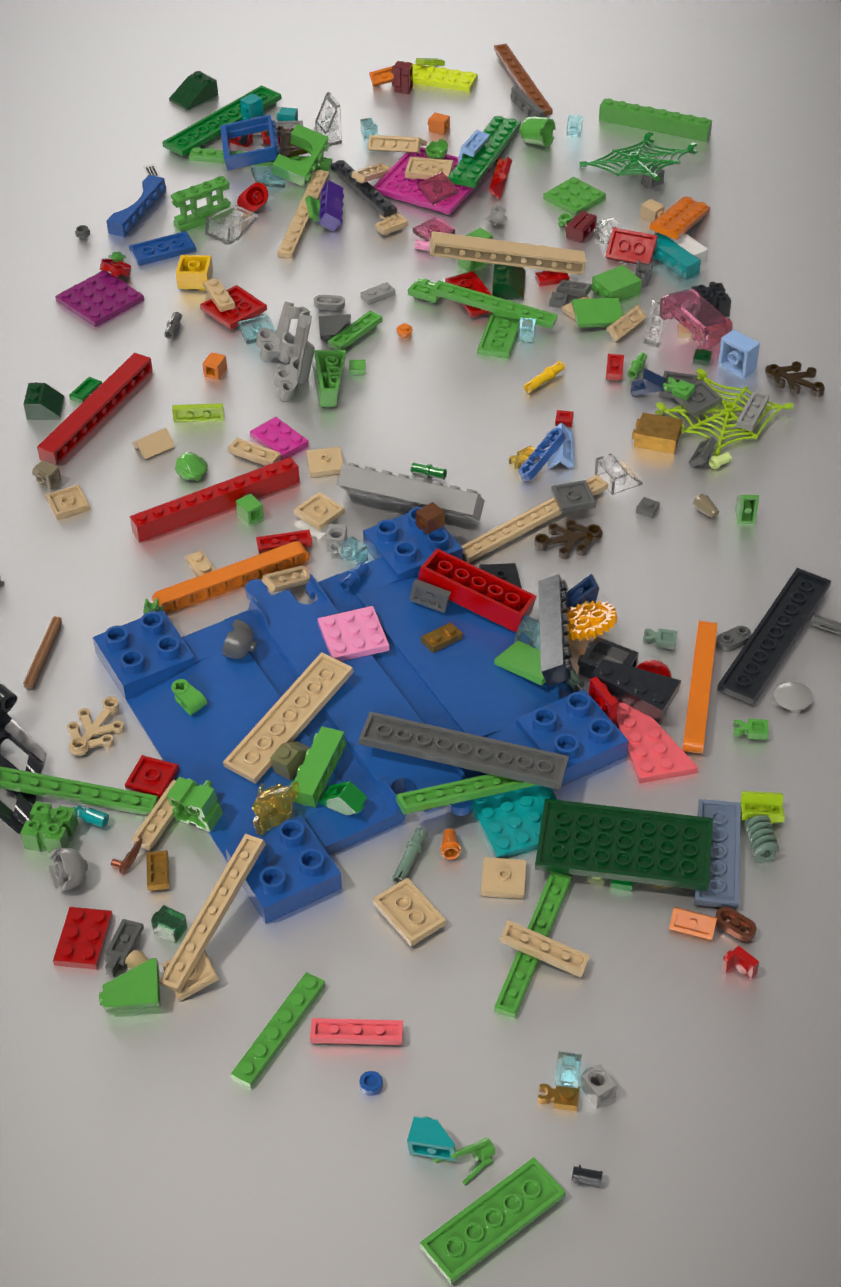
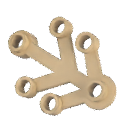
M109 696L103 700L104 710L93 724H91L89 709L82 708L78 711L79 720L83 722L85 734L80 737V727L77 722H70L67 725L68 733L73 738L69 745V750L73 755H84L88 752L89 748L100 745L105 748L113 746V736L105 733L113 731L115 734H121L124 731V724L122 721H114L112 724L104 726L102 724L110 714H115L119 710V701L116 697ZM105 734L101 738L91 740L93 736Z

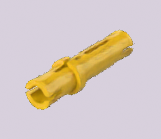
M559 360L551 367H546L542 373L523 385L524 390L527 393H531L549 379H554L558 373L565 370L564 363Z

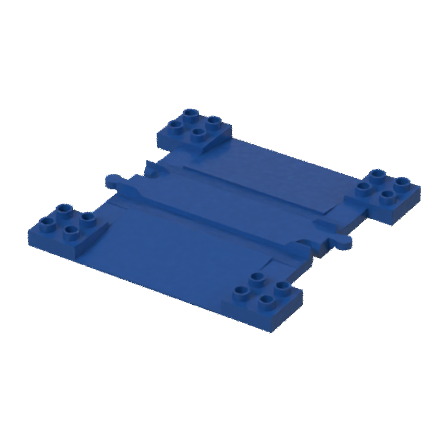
M415 507L409 513L391 520H382L376 526L363 530L364 548L374 560L366 563L369 567L368 572L346 592L340 589L339 582L347 576V572L350 570L319 582L316 581L312 574H309L310 581H308L305 589L306 594L313 601L311 604L299 603L289 589L271 596L268 592V587L260 579L249 581L245 586L246 597L250 601L247 611L186 636H180L162 609L157 612H148L140 619L122 626H112L106 632L93 637L97 656L162 760L179 765V771L174 779L177 780L179 777L192 779L198 786L200 784L203 785L206 780L213 783L212 788L216 792L223 814L213 830L208 833L226 862L230 861L245 834L264 840L266 845L242 887L265 924L342 889L341 872L330 855L404 822L407 814L404 815L396 802L397 794L488 775L479 771L360 745L359 737L369 712L569 756L562 786L627 757L629 740L585 689L573 692L565 681L548 686L547 682H545L541 686L495 665V658L516 641L536 648L520 629L516 633L450 601L445 613L409 600L415 579H418L421 566L437 548L463 560V548L444 526L428 535L416 526V511L423 507ZM373 606L388 641L389 651L342 661L353 667L354 673L293 741H298L311 747L316 733L318 734L321 726L344 731L347 745L325 790L330 785L351 781L367 796L363 803V809L358 814L344 815L321 805L319 802L316 808L294 803L289 793V786L295 780L297 774L292 780L276 774L273 766L266 771L256 784L225 768L223 761L322 652L330 656L318 625V618ZM236 619L249 624L253 628L255 633L254 641H257L254 652H249L242 659H232L222 655L224 653L222 649L228 632L231 633L234 630V627L231 626ZM450 622L463 633L462 639L434 653L421 643V636ZM178 679L186 680L196 690L200 691L207 700V704L192 716L175 700V694L172 692L171 686ZM473 800L450 804L448 809L457 816L467 815L473 808Z

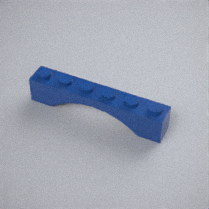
M148 175L142 181L143 192L141 197L133 205L113 213L107 219L108 234L125 237L163 193L166 192L164 178Z

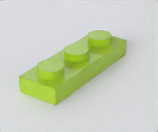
M223 403L172 405L174 422L224 421Z

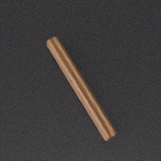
M52 617L24 679V688H34L62 625L61 617Z

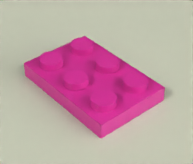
M277 417L250 431V437L263 447L281 453L280 460L286 459L309 446V442L305 437Z

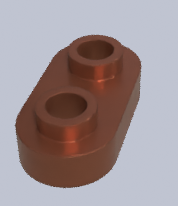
M722 907L717 910L715 917L717 918L716 925L740 941H751L755 937L756 925L752 920L730 907Z

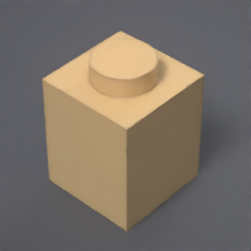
M649 199L641 205L640 218L652 223L664 213L665 205Z

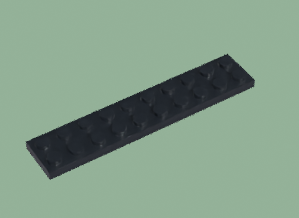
M796 568L718 683L717 690L753 705L830 588L831 580Z

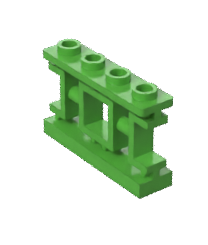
M218 176L215 179L204 181L201 184L190 186L187 189L171 194L172 204L176 208L180 207V215L175 216V220H173L174 226L180 232H184L233 214V208L230 206L231 202L223 197V191L229 189L230 182L224 176ZM216 190V195L212 196V192ZM206 198L207 205L197 208V200ZM190 200V204L186 205L185 201ZM191 210L192 214L187 215V211Z

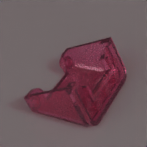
M696 290L678 291L667 294L660 299L659 316L663 320L675 318L693 334L692 339L698 341L700 346L697 349L708 351L721 342L723 336L732 331V321L699 295Z

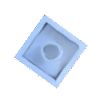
M733 329L721 338L718 365L742 378H746L757 369L760 343Z

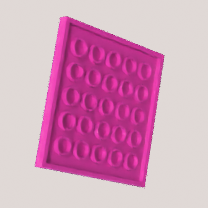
M423 147L420 148V153H406L373 186L383 196L449 215L475 189L447 183V181L405 178V171L410 157L428 158L425 151L426 148ZM447 154L446 157L442 159L453 160L452 171L459 163V157L452 156L449 154ZM491 167L485 174V176L482 178V180L490 173Z

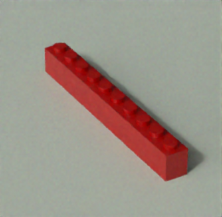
M134 352L37 446L39 459L57 466L153 371L151 358Z
M289 457L131 515L132 533L140 543L236 507V500L250 493L257 499L300 483L299 466Z

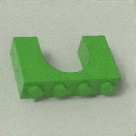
M296 124L291 133L290 144L305 149L311 156L306 160L296 161L279 154L273 163L272 174L304 187L307 182H310L312 172L316 171L318 162L322 161L323 153L328 151L330 145L328 143L329 137Z

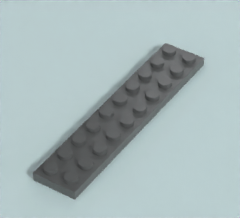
M369 712L359 737L360 745L558 790L561 789L569 756L375 712Z

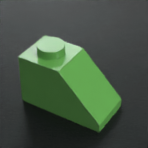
M759 495L737 496L735 507L737 524H755Z

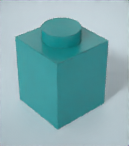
M281 107L280 111L277 112L276 120L298 121V108Z

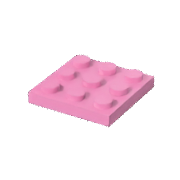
M373 606L318 618L319 628L332 658L342 662L389 651L388 641Z

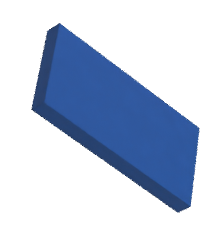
M184 231L129 245V251L138 266L196 252V246L188 233Z

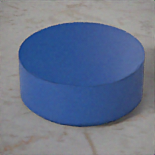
M375 1071L365 1072L359 1080L360 1089L366 1095H377L383 1088L382 1076Z

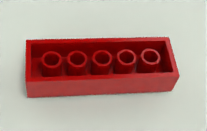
M438 548L421 566L417 579L450 591V601L516 633L532 613L537 597Z

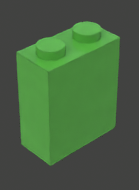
M621 265L593 276L592 290L601 298H619L620 302L640 294L642 280L627 267Z

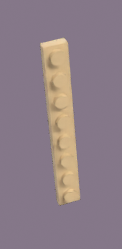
M248 834L244 835L159 981L162 986L179 993L181 992L266 845L264 840Z

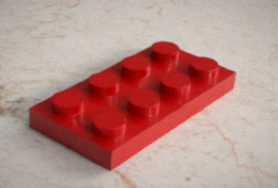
M474 271L445 278L446 283L493 296ZM460 303L471 318L491 313L490 311Z

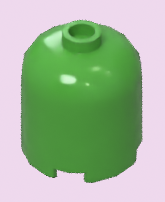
M527 117L519 128L522 140L527 144L549 147L554 140L552 134L553 130L556 129L553 119L546 117Z

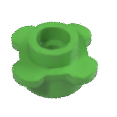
M568 213L561 214L558 217V225L565 227L567 223L573 220V217Z
M113 252L112 255H108V258L113 259V262H118V260L124 262L123 258H126V255L121 254V252Z

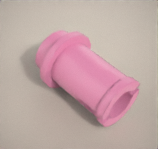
M416 240L415 250H424L430 253L429 242Z

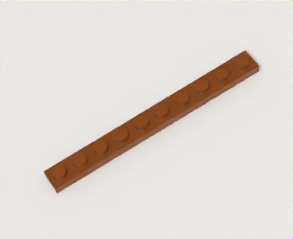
M507 44L494 45V52L521 91L544 111V117L552 115L553 109Z

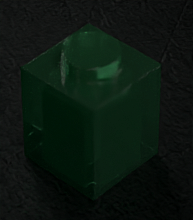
M165 905L155 912L151 919L153 933L175 944L187 929L186 916Z

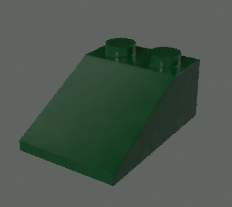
M195 71L169 97V101L185 110H189L218 95L217 80L201 71Z

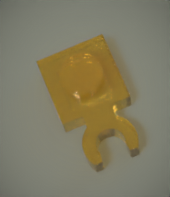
M530 445L517 451V455L509 457V464L514 463V469H519L535 449Z

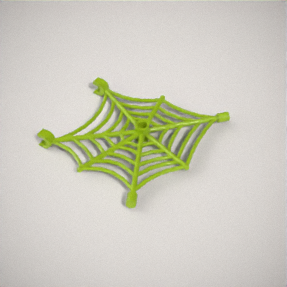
M699 368L696 370V374H699L697 381L702 379L716 393L719 392L737 397L719 395L723 398L721 404L724 409H717L719 407L717 405L702 413L706 418L703 421L696 416L699 423L694 425L685 414L689 412L686 409H680L683 407L682 405L667 409L663 403L658 402L655 405L658 408L655 414L662 416L666 413L677 419L679 418L672 413L683 415L691 425L685 429L682 423L683 430L681 433L683 434L686 432L694 433L708 439L710 438L708 435L699 431H693L692 429H702L712 433L719 439L718 445L717 443L715 444L716 449L713 456H719L721 448L728 444L744 439H758L759 434L771 418L781 409H793V403L780 405L768 401L767 404L773 406L766 405L764 409L766 411L760 416L757 424L772 409L777 410L764 422L757 434L742 428L725 431L728 427H736V424L727 425V422L737 421L739 417L734 412H742L744 409L736 403L740 401L746 405L747 403L740 398L743 397L748 401L749 398L744 393L747 392L751 395L752 392L748 390V386L734 388L715 383L707 378V373L703 369ZM711 384H713V385H715V386H718V387H721V388H724V389L735 390V391H741V392H740V393H730V392L721 391V390H719V389L714 388ZM712 412L713 416L708 418L706 413ZM712 421L722 425V430L707 422ZM701 425H707L718 430L721 433L720 436L711 429L701 427ZM739 431H748V432H740V433H735V434H730V435L724 436V434H727V433L739 432ZM740 435H752L736 438L721 445L723 440L730 437Z

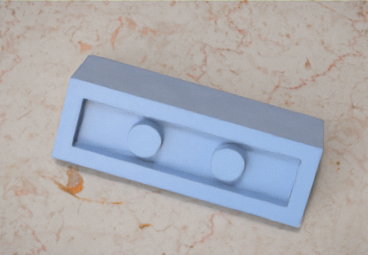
M476 130L461 146L458 162H460L465 154L474 157L489 140L490 134Z
M560 423L555 428L562 429L565 440L547 461L548 467L551 469L561 462L571 469L575 466L573 432L563 423Z

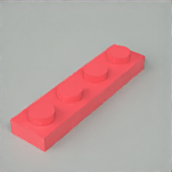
M312 1018L310 1043L402 1045L403 1020Z

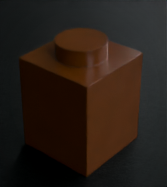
M434 502L416 511V526L427 535L445 525V511Z

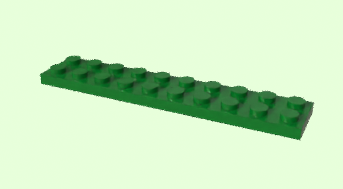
M261 85L162 142L163 147L180 156H185L191 152L192 148L200 147L221 135V125L242 121L240 100L252 93L261 97L264 110L281 100V94Z
M494 116L483 130L484 133L490 134L489 140L474 157L467 154L463 156L448 176L447 183L476 188L520 128L521 121L514 118L508 119L502 116Z

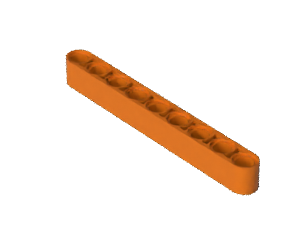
M295 541L159 590L153 594L152 601L155 603V599H158L159 606H163L164 612L169 614L246 586L251 580H262L266 574L301 566L309 560L310 555L301 542Z
M698 620L682 749L684 752L703 754L717 622Z

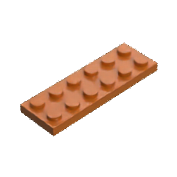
M682 197L650 224L649 229L677 240L707 215L711 207L707 206L704 202L694 201L691 197Z

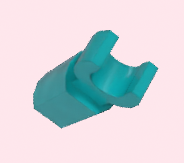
M80 805L77 808L73 807L76 810L77 817L83 818L85 822L102 828L107 826L109 814L93 808L87 809Z

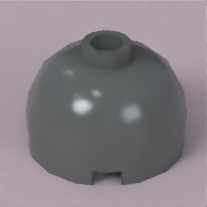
M236 619L231 626L234 627V630L231 633L228 632L222 649L224 653L222 655L232 659H242L249 652H254L257 641H254L255 633L253 628L249 624Z

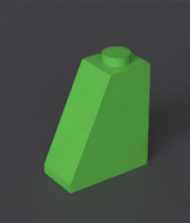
M151 958L103 984V992H99L100 1006H103L106 1012L161 1007L159 962L157 958Z

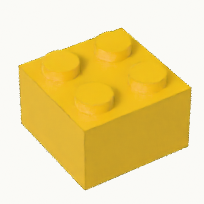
M181 255L176 270L177 287L180 289L204 290L203 282L210 280L213 274L212 256Z

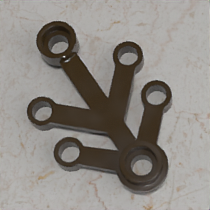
M795 361L792 363V366L780 367L777 364H771L765 368L766 376L774 379L775 387L778 389L785 388L787 381L792 395L800 394L801 387L797 384L810 388L811 394L815 397L824 395L825 387L822 382L812 383L802 379L807 377L814 378L816 376L817 370L813 367L807 368L805 372H799L801 371L802 364Z
M568 520L565 528L560 527L556 523H551L548 526V533L551 535L559 533L563 536L549 538L546 534H538L535 536L534 545L538 550H545L548 545L567 542L564 547L559 549V557L567 559L570 556V550L577 541L584 539L576 547L577 555L584 556L587 554V547L591 542L602 538L603 531L599 525L591 524L586 527L573 520Z

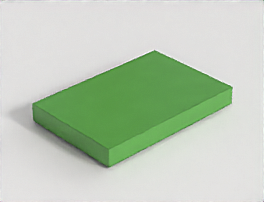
M619 298L572 300L578 328L609 327L623 316Z
M516 641L495 658V665L541 686L546 682L541 672L540 650Z

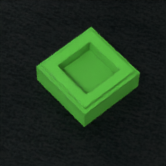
M349 360V375L366 374V360Z

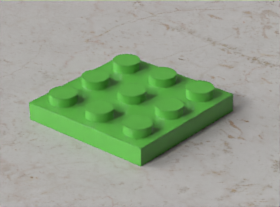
M572 177L544 193L543 199L577 216L581 211H586L606 199V193L576 177Z

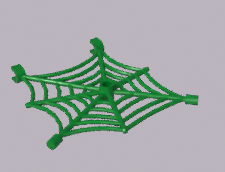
M648 132L645 134L644 140L638 144L621 149L613 148L612 152L591 162H579L580 168L587 167L588 165L598 167L617 176L647 175L652 176L655 181H659L660 176L656 172L666 166L680 164L679 158L686 153L696 154L697 151L693 150V148L697 146V143L692 142L688 145L687 149L663 148L652 144L654 140H651L650 137L654 133ZM646 143H648L649 145H651V146L654 147V148L661 149V150H666V151H659V150L652 149V148L648 147V146L646 145ZM645 147L646 149H648V150H650V151H653V152H657V153H651V152L645 151L643 148ZM613 153H616L614 156H612V157H610V158H608V159H605V158L611 156ZM681 153L676 160H671L673 156ZM667 155H671L669 160H665L664 158ZM605 163H612V164L618 165V166H620L622 169L620 170V169H618V168H616V167H614V166H611V165H608V164H605ZM599 165L607 166V167L612 168V169H614V170H616V171H619V172L617 173V172H615V171H613V170H610V169H608V168H606V167H602V166H599ZM662 165L659 168H657L654 172L651 171L656 166Z

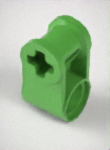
M178 679L172 683L171 689L175 694L176 702L190 716L207 704L203 694L186 680Z

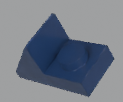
M644 368L643 379L632 381L630 390L632 397L664 391L663 384L666 383V379Z
M592 574L567 591L569 610L571 606L577 607V604L581 605L585 601L589 603L594 601L596 603L599 586Z

